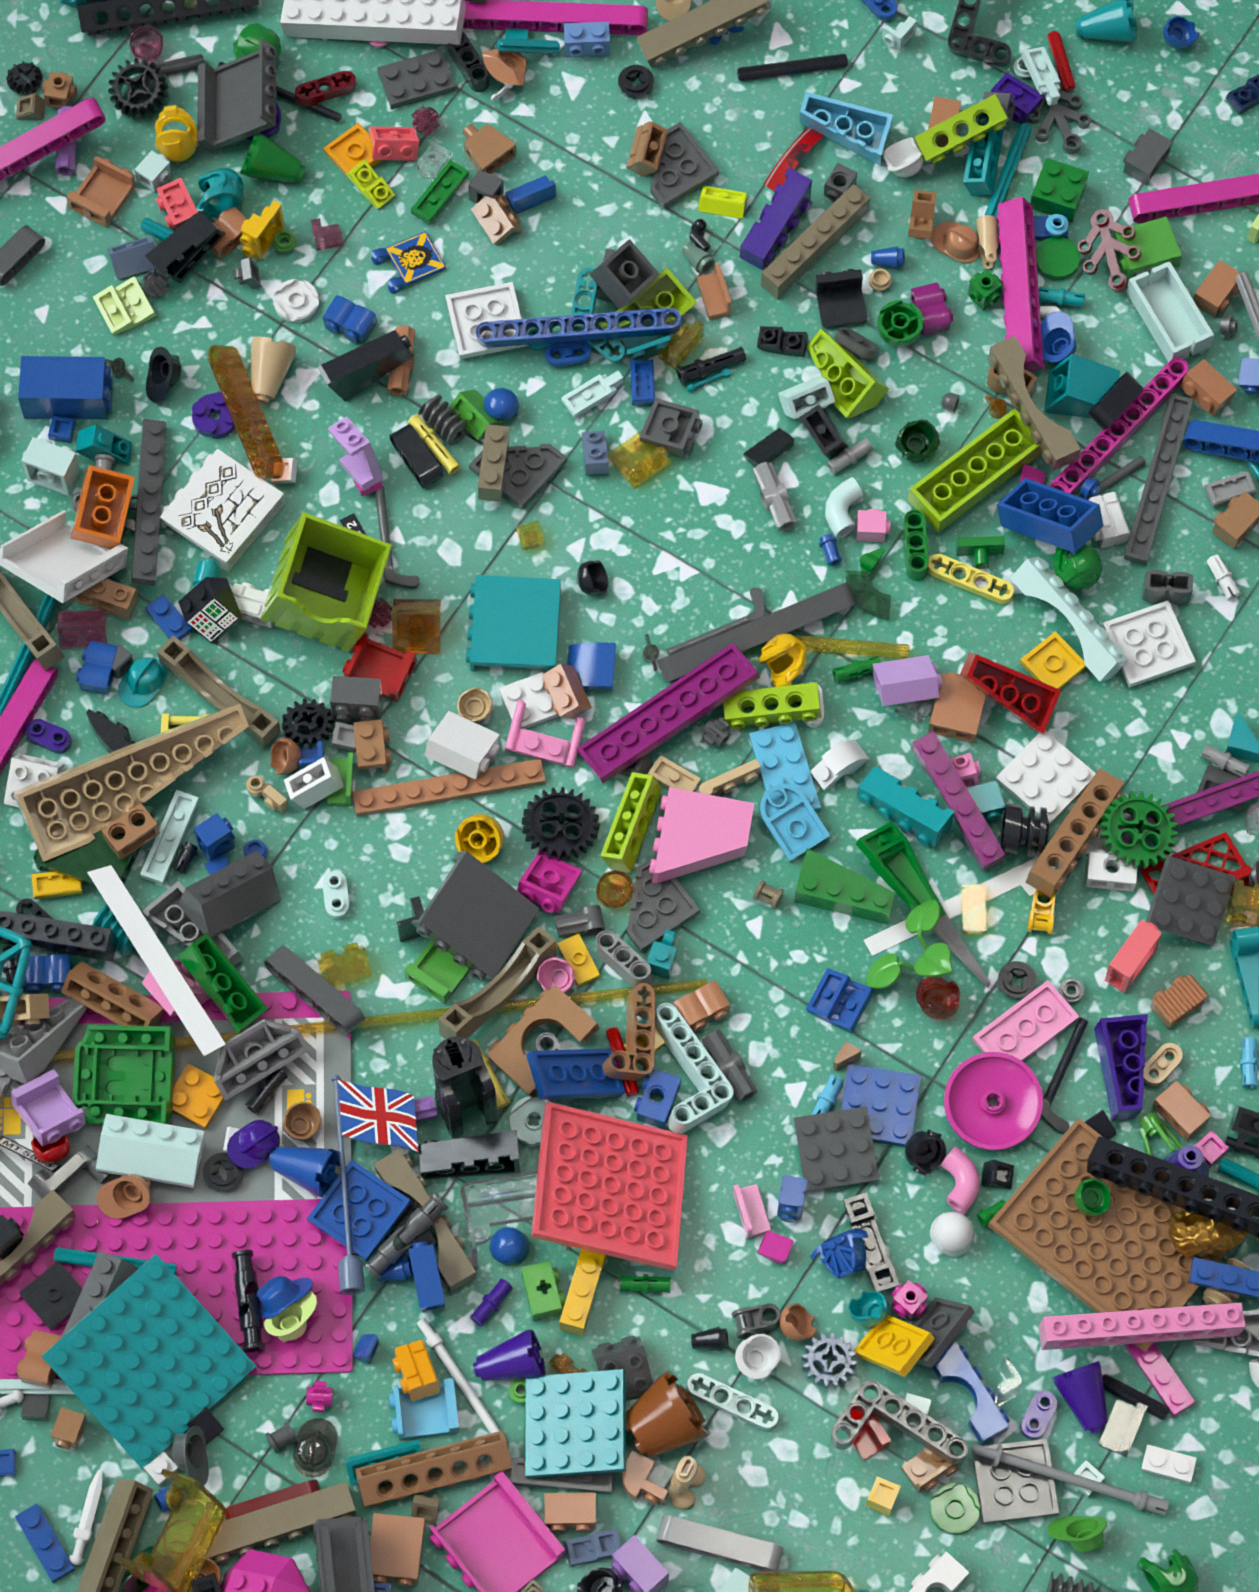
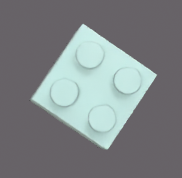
M33 437L21 460L27 481L70 496L81 474L76 453L71 448L53 445L51 441L44 438L37 439Z

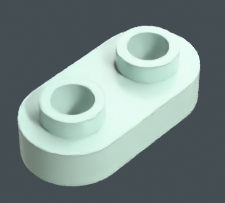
M331 871L324 876L322 882L325 910L330 918L342 919L349 913L350 909L347 881L341 872ZM334 879L339 881L337 885H332L330 882ZM335 902H340L341 906L335 908L333 907V904Z

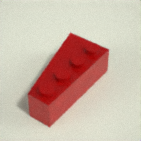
M968 653L960 675L1035 733L1044 734L1061 690L978 654Z

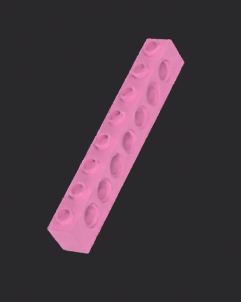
M1242 1303L1049 1316L1043 1317L1038 1328L1042 1350L1239 1336L1245 1328Z

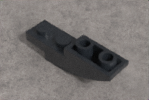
M88 709L86 712L95 736L108 753L136 743L131 741L129 729L122 723L117 722L115 724L111 722L100 711L95 713Z

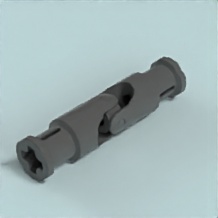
M432 1193L430 1195L431 1198L423 1207L417 1208L409 1216L406 1225L399 1227L378 1248V1253L369 1262L363 1264L378 1280L381 1278V1273L390 1264L394 1265L415 1243L416 1236L426 1232L434 1224L433 1220L443 1210L449 1208L437 1195ZM397 1235L401 1241L407 1244L400 1250H396L393 1247V1241Z

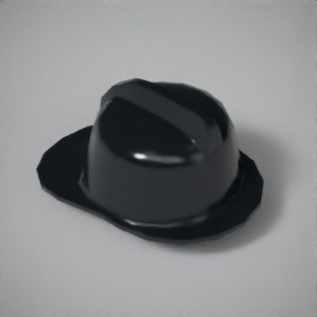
M156 347L150 355L146 393L152 402L163 400L169 388L181 377L182 368L179 356L170 354L164 347Z

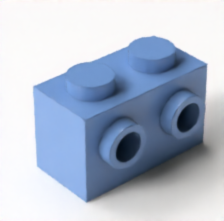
M609 22L564 23L565 57L610 55Z

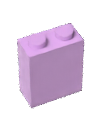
M929 655L873 664L874 685L883 706L939 698V688H942L941 675L937 672L936 663L931 662Z

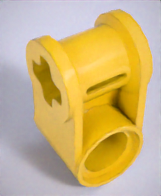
M1035 890L1029 913L1027 932L1037 930L1045 931L1052 935L1055 892L1049 897L1041 891ZM1039 896H1046L1050 902L1043 904L1037 898Z

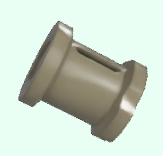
M762 879L756 888L753 899H760L770 904L771 908L776 909L784 890H778L769 886Z

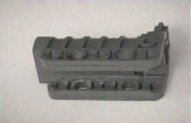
M361 1516L318 1519L313 1525L316 1560L318 1563V1579L320 1580L319 1591L375 1592L367 1520H363Z

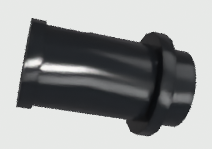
M185 842L184 845L180 846L182 850L172 866L178 872L181 864L184 863L180 869L182 874L187 873L194 856H198V847L189 842Z

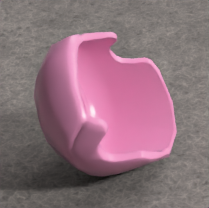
M553 957L544 960L538 967L537 981L543 990L556 985L564 993H567L574 986L575 972L566 960Z

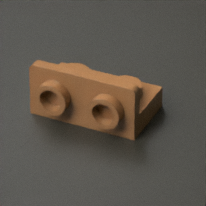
M927 1448L901 1466V1470L918 1493L923 1489L926 1492L931 1490L939 1483L937 1479L943 1475L949 1477L959 1469L957 1465L948 1463Z

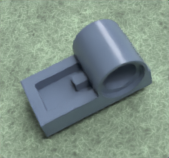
M605 431L582 432L585 475L608 474L609 462Z

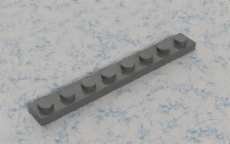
M1171 393L1124 555L1126 560L1144 565L1147 564L1194 399Z
M143 419L131 574L132 583L155 585L166 434V422L150 419Z

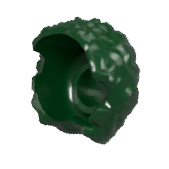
M923 419L908 422L899 431L895 441L896 448L903 453L902 458L913 461L929 458L938 449L940 444L939 434L934 425L928 422V420Z

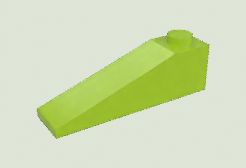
M666 267L643 290L616 312L674 308L682 316L697 302ZM669 317L665 320V323L673 321L676 318ZM624 320L620 322L619 327L627 325L630 322ZM603 322L600 326L606 329L608 324Z
M821 328L807 345L816 368L820 370L822 377L829 381L835 399L833 405L846 418L850 419L876 407L888 392L889 388L871 370L824 329Z

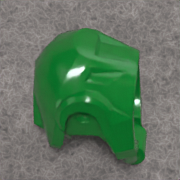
M261 24L247 25L242 29L238 39L233 44L236 59L259 50V40L263 39L276 48L277 60L281 54L279 36L273 30L267 29Z
M1177 1549L1170 1551L1168 1569H1163L1145 1557L1140 1558L1137 1562V1568L1143 1572V1576L1155 1592H1195L1198 1589V1576L1187 1555L1182 1556Z

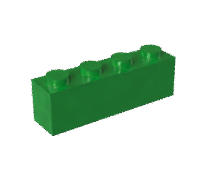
M207 933L177 956L234 1026L237 1033L241 1032L268 1010L267 1006Z

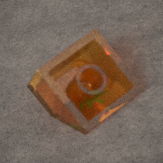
M394 599L392 607L393 649L406 653L408 650L415 654H440L441 600Z

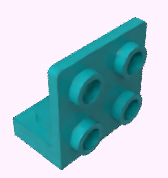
M645 319L642 322V325L645 327H650L654 324L652 319ZM631 323L621 326L620 328L626 329L630 327ZM670 335L621 338L626 353L628 355L632 354L633 357L647 353L646 348L654 346L655 350L668 346L667 341L672 340Z

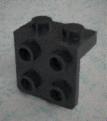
M846 269L843 272H824L816 275L815 292L821 324L824 328L861 324L867 321L862 292L863 275L861 269Z

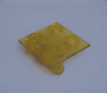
M642 430L608 453V458L634 489L672 464L666 457L667 451L663 446L659 448L658 446L640 441L639 437Z

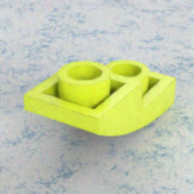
M365 159L346 173L358 190L377 209L395 196L385 180L377 176Z

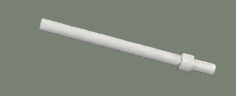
M425 1318L419 1320L417 1325L427 1338L426 1343L431 1350H435L490 1434L500 1431L442 1343L444 1341L440 1335L433 1331Z

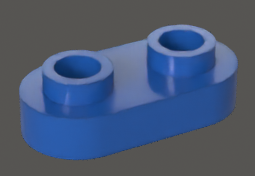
M861 0L882 21L892 20L897 14V3L895 0Z
M586 341L552 343L545 350V360L552 367L584 364L591 357V347ZM582 352L583 355L577 356L576 353ZM554 355H559L560 358H559V359H554L553 356H554Z

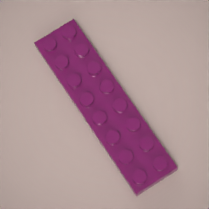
M732 643L577 748V751L599 780L605 783L760 678L759 673Z

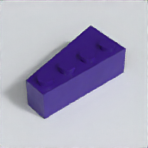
M789 167L785 172L786 181L783 186L778 184L774 190L775 194L771 201L772 204L766 203L759 218L761 222L755 221L740 246L739 258L761 270L767 264L770 265L774 261L779 246L782 248L786 244L791 229L795 230L797 228L800 216L803 212L806 214L812 205V201H810L812 180Z
M1148 1014L1101 1018L1094 1028L1112 1121L1135 1119L1142 1110Z

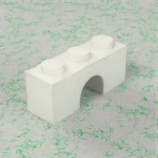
M945 1552L942 1557L937 1554L928 1564L931 1569L925 1575L920 1573L912 1581L911 1585L913 1588L909 1592H926L934 1587L941 1588L945 1592H955L967 1579L969 1572L948 1552Z

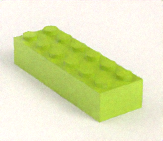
M1014 408L909 489L908 502L916 510L921 511L924 514L925 520L939 533L1023 468V464L1028 465L1040 456L1042 449L1039 444L1036 445L1034 443L1029 426L1023 424L1020 413Z

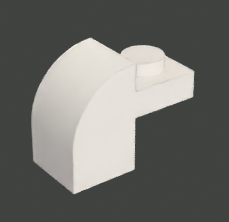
M856 740L845 741L821 756L823 760L810 772L822 789L828 790L844 774H854L869 757Z

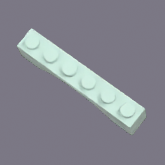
M1039 556L1026 559L1012 575L1011 580L1024 595L1047 601L1067 617L1080 639L1084 663L1099 682L1112 679L1128 661L1123 649L1109 638L1108 632L1095 622L1093 615L1082 607L1077 596L1069 592L1064 586L1063 580L1050 570L1048 563Z

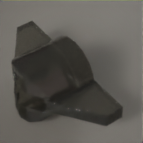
M119 357L113 361L105 359L107 366L111 367V375L114 378L120 379L125 377L131 382L134 381V378L127 372L122 358Z
M646 634V647L643 650L642 658L645 662L651 663L655 672L658 671L656 661L660 653L658 647L651 644L649 635Z

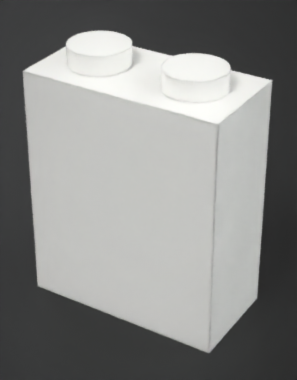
M448 711L429 737L424 756L476 780L480 772L487 770L490 758L497 756L500 745H498L500 734Z

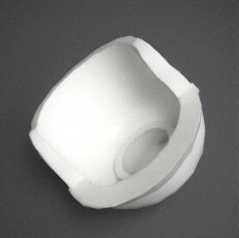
M913 137L896 142L883 151L884 159L888 165L887 169L899 177H911L918 173L923 166L924 156Z
M946 1212L939 1215L932 1223L930 1237L933 1244L940 1248L943 1253L951 1257H958L970 1249L974 1241V1228L972 1222L963 1214Z
M765 1334L752 1335L743 1340L735 1353V1360L739 1370L744 1375L753 1379H762L770 1375L778 1366L781 1358V1350L777 1341Z

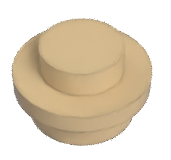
M876 269L869 276V285L876 291L887 290L891 285V275L885 269Z

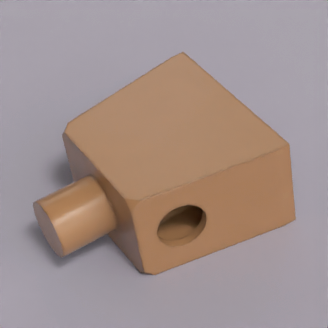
M469 124L462 132L467 138L464 142V152L477 172L481 170L492 174L516 156V144L491 125H485L478 131L473 124Z

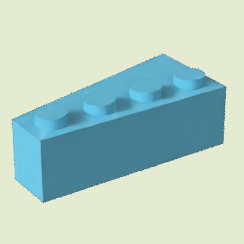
M806 92L800 110V123L880 166L883 151L886 148L892 129L893 115Z

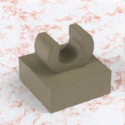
M424 1493L415 1495L411 1517L425 1518V1523L436 1525L440 1502L438 1496L434 1494L433 1498L424 1497Z

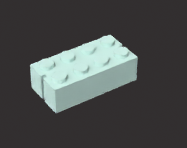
M1170 261L1151 269L1150 277L1148 271L1129 279L1126 293L1168 362L1173 358L1186 359L1189 357L1190 352L1193 356L1211 348L1214 334Z

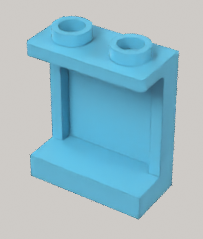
M453 1378L443 1379L444 1383H439L440 1392L429 1397L425 1396L423 1399L411 1401L408 1393L403 1394L402 1389L398 1385L393 1386L394 1393H389L390 1408L396 1409V1418H392L393 1433H398L399 1440L460 1433Z

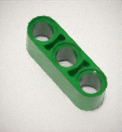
M910 510L905 514L903 523L906 573L911 580L920 581L926 577L929 563L926 523L924 514L921 511ZM910 522H916V523H918L919 525H918V526H911L909 523H910ZM918 543L920 547L914 548L910 544ZM915 564H919L923 568L915 569L912 566Z

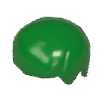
M1097 1179L1083 1181L1075 1191L1074 1201L1076 1207L1082 1214L1087 1216H1100L1110 1208L1111 1194L1109 1187L1103 1181Z

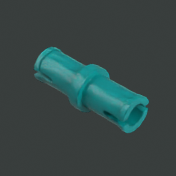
M1039 287V301L1058 303V306H1063L1064 304L1083 308L1085 293L1065 291L1064 288L1056 290Z

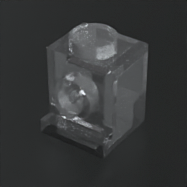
M432 141L430 147L417 162L419 174L427 180L431 179L434 181L446 164L452 160L451 151Z

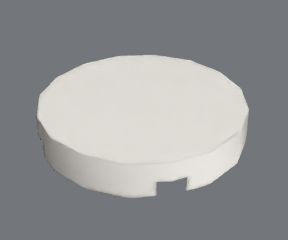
M291 279L283 282L274 293L273 304L277 315L291 323H302L309 320L316 314L319 307V296L315 287L305 280L297 281V279Z

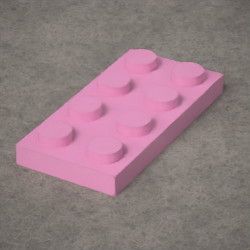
M1047 980L974 1035L972 1040L983 1053L1001 1052L1024 1061L1079 1019V1015Z

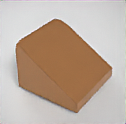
M848 1042L844 1043L834 1059L833 1070L838 1071L848 1064L859 1060L862 1051Z

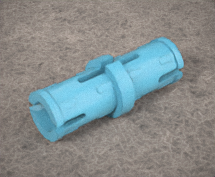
M1253 1037L1242 1039L1240 1066L1243 1071L1242 1087L1246 1089L1258 1087V1039Z
M836 1075L829 1076L823 1092L817 1096L818 1102L811 1115L827 1113L831 1107L835 1106V1098L844 1083L843 1079L837 1077L836 1080Z

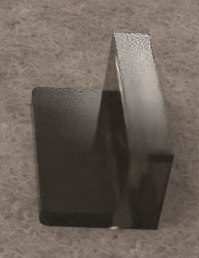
M1116 1400L1099 1446L1127 1457L1147 1406L1138 1402L1135 1407L1121 1400Z

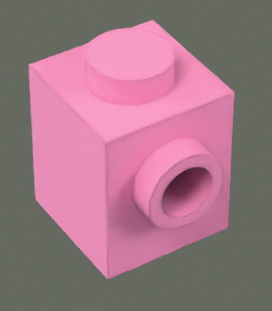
M879 509L858 510L856 541L885 542V534H890V520H886V511H880Z

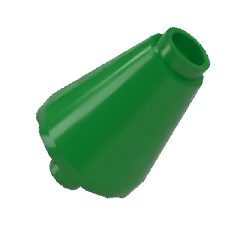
M257 133L254 135L240 173L253 178L300 183L306 166L302 165L300 160L266 135Z

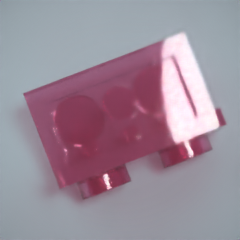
M106 609L58 612L57 631L60 647L89 646L91 641L107 644Z

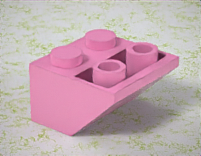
M172 960L200 1005L209 1000L208 994L180 960ZM149 971L142 984L170 1016H176V1011Z

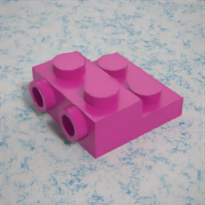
M537 853L520 879L517 891L529 901L541 905L544 911L560 914L570 898L571 891L580 879L582 870L564 861H557L555 857L547 859L546 853L541 855Z

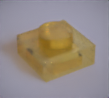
M539 521L516 527L522 551L545 545Z

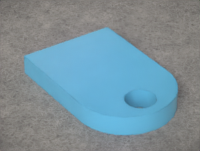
M779 784L771 787L763 795L759 807L760 816L789 862L806 852L807 848L814 847L830 836L803 792L797 787L790 784ZM778 791L783 794L784 801L782 804L776 805L771 801V794Z

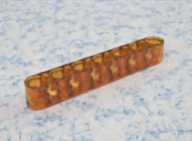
M212 345L208 351V361L255 476L257 478L280 479L284 474V462L237 348L234 346Z

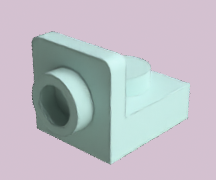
M909 16L905 22H900L895 30L885 25L882 29V39L888 46L900 51L916 33L917 21Z

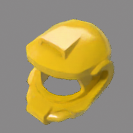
M178 105L164 107L155 123L157 135L155 146L157 151L168 160L181 163L191 158L196 151V147L199 146L195 121L189 113L179 108ZM178 121L185 124L188 130L170 129L165 131L163 127L169 122Z
M785 633L773 637L761 649L762 654L758 660L760 663L765 662L771 670L770 681L774 684V687L791 685L792 681L801 674L808 663L805 645L797 637Z

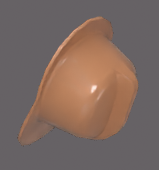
M950 221L940 223L933 229L931 242L938 251L961 263H970L980 257L978 236L971 227Z
M136 1174L110 1181L101 1186L97 1192L96 1201L98 1207L103 1214L115 1219L125 1218L141 1212L150 1203L149 1186L151 1182Z

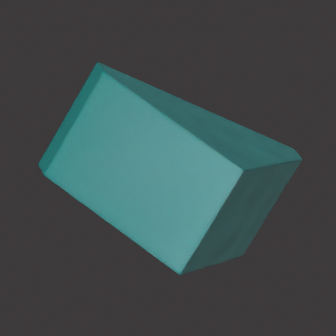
M1239 713L1235 716L1225 753L1229 752L1232 757L1259 763V742Z

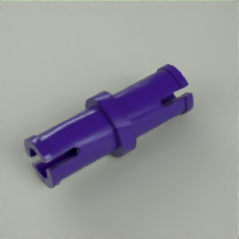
M501 1278L491 1292L483 1296V1302L470 1315V1319L482 1327L491 1314L499 1310L501 1307L500 1303L512 1291L511 1284Z

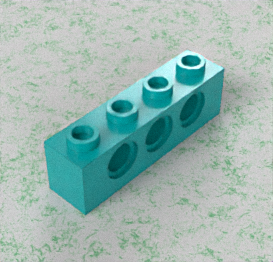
M981 114L977 119L978 125H986L989 122V116ZM1004 128L996 132L993 129L985 133L986 137L978 142L970 141L963 183L971 196L993 195Z

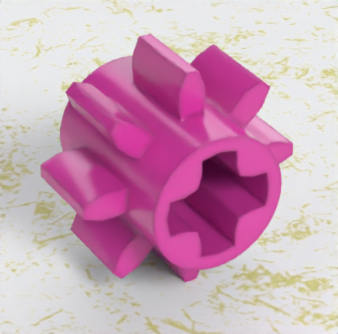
M314 1381V1387L307 1386L306 1405L312 1406V1412L324 1413L325 1407L332 1406L333 1388H326V1381Z

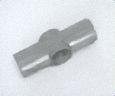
M772 462L760 463L753 468V474L760 488L763 505L766 510H769L778 531L785 532L791 530L792 527L797 525V521L789 505L787 490L784 484L780 483Z

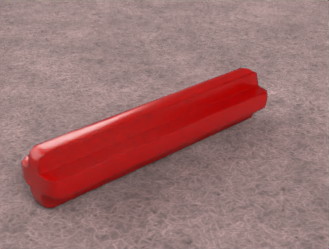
M1052 31L1047 34L1049 46L1062 89L1070 92L1075 89L1076 85L1060 33Z
M617 1027L607 1029L606 1035L612 1051H626L619 1029ZM616 1061L618 1069H621L620 1064ZM622 1080L628 1097L639 1093L636 1081Z

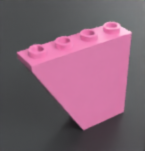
M669 787L668 795H663L660 809L665 810L664 817L659 816L656 829L661 831L660 838L655 837L653 852H657L656 859H651L649 873L653 874L652 883L657 884L745 856L754 803Z

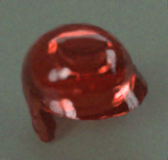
M929 977L919 983L916 990V999L922 1011L928 1017L938 1021L947 1020L958 1011L960 990L953 980L948 983L942 978Z

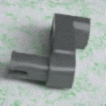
M86 1145L52 1176L42 1169L31 1178L28 1185L43 1199L52 1189L58 1193L83 1169H88L100 1184L104 1183L112 1174L96 1171L98 1155Z

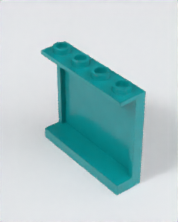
M476 575L475 584L471 583L470 597L474 598V605L469 606V619H473V625L468 627L467 641H471V648L466 649V663H470L471 671H474L475 666L546 669V672L556 667L561 579Z

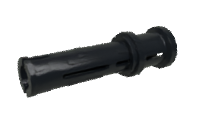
M739 347L703 361L696 359L692 364L683 367L680 365L676 366V373L681 385L684 386L687 385V382L694 379H704L708 373L746 361V354L744 349Z

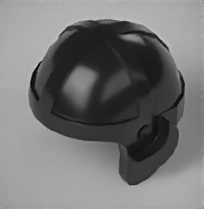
M928 1129L927 1132L919 1131L909 1138L905 1145V1157L907 1162L913 1166V1171L922 1175L931 1174L932 1169L938 1167L943 1162L946 1156V1145L941 1138L942 1134Z
M600 1567L589 1571L578 1582L577 1592H623L622 1586L625 1584L614 1570Z

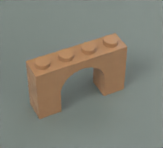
M556 985L552 988H546L541 993L538 1003L535 1006L530 1005L524 1011V1017L518 1023L514 1022L505 1032L507 1035L501 1041H495L490 1046L489 1053L487 1054L489 1059L528 1096L533 1098L537 1095V1089L524 1052L525 1041L529 1033L542 1024H556L564 1028L584 1046L600 1029L598 1024Z

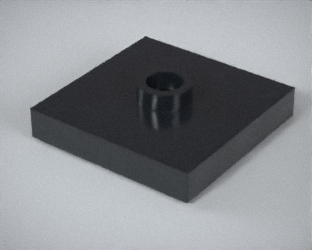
M57 1261L20 1291L19 1294L52 1332L71 1316L82 1288L60 1262Z

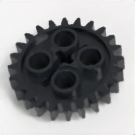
M554 787L551 790V794L543 790L542 798L534 795V802H528V809H524V817H522L521 825H524L522 834H527L525 841H532L531 849L539 847L538 855L547 852V859H550L552 855H556L557 861H560L561 855H564L567 861H569L570 854H573L576 858H579L580 851L586 854L588 846L593 847L594 839L598 838L597 831H599L600 823H597L599 815L595 814L596 807H589L590 799L582 801V793L574 796V789H571L567 794L564 787L561 788L560 793H557ZM545 811H552L554 814H546ZM572 812H573V813H576V814H578V815H577V816H571V815H569V813H572ZM544 832H551L553 835L547 836V835H545V834H543V833H544ZM568 834H575L577 837L572 838Z

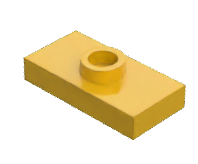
M57 872L31 874L34 900L83 894L81 881Z
M580 934L557 943L563 959L570 963L574 969L575 982L578 987L600 978V974Z

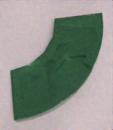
M845 570L846 582L849 583L857 605L871 616L890 620L891 595L881 593L874 588L870 581L869 571Z

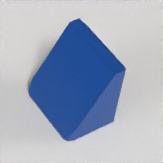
M375 1334L362 1335L353 1353V1358L366 1364L371 1363L379 1345L378 1336Z

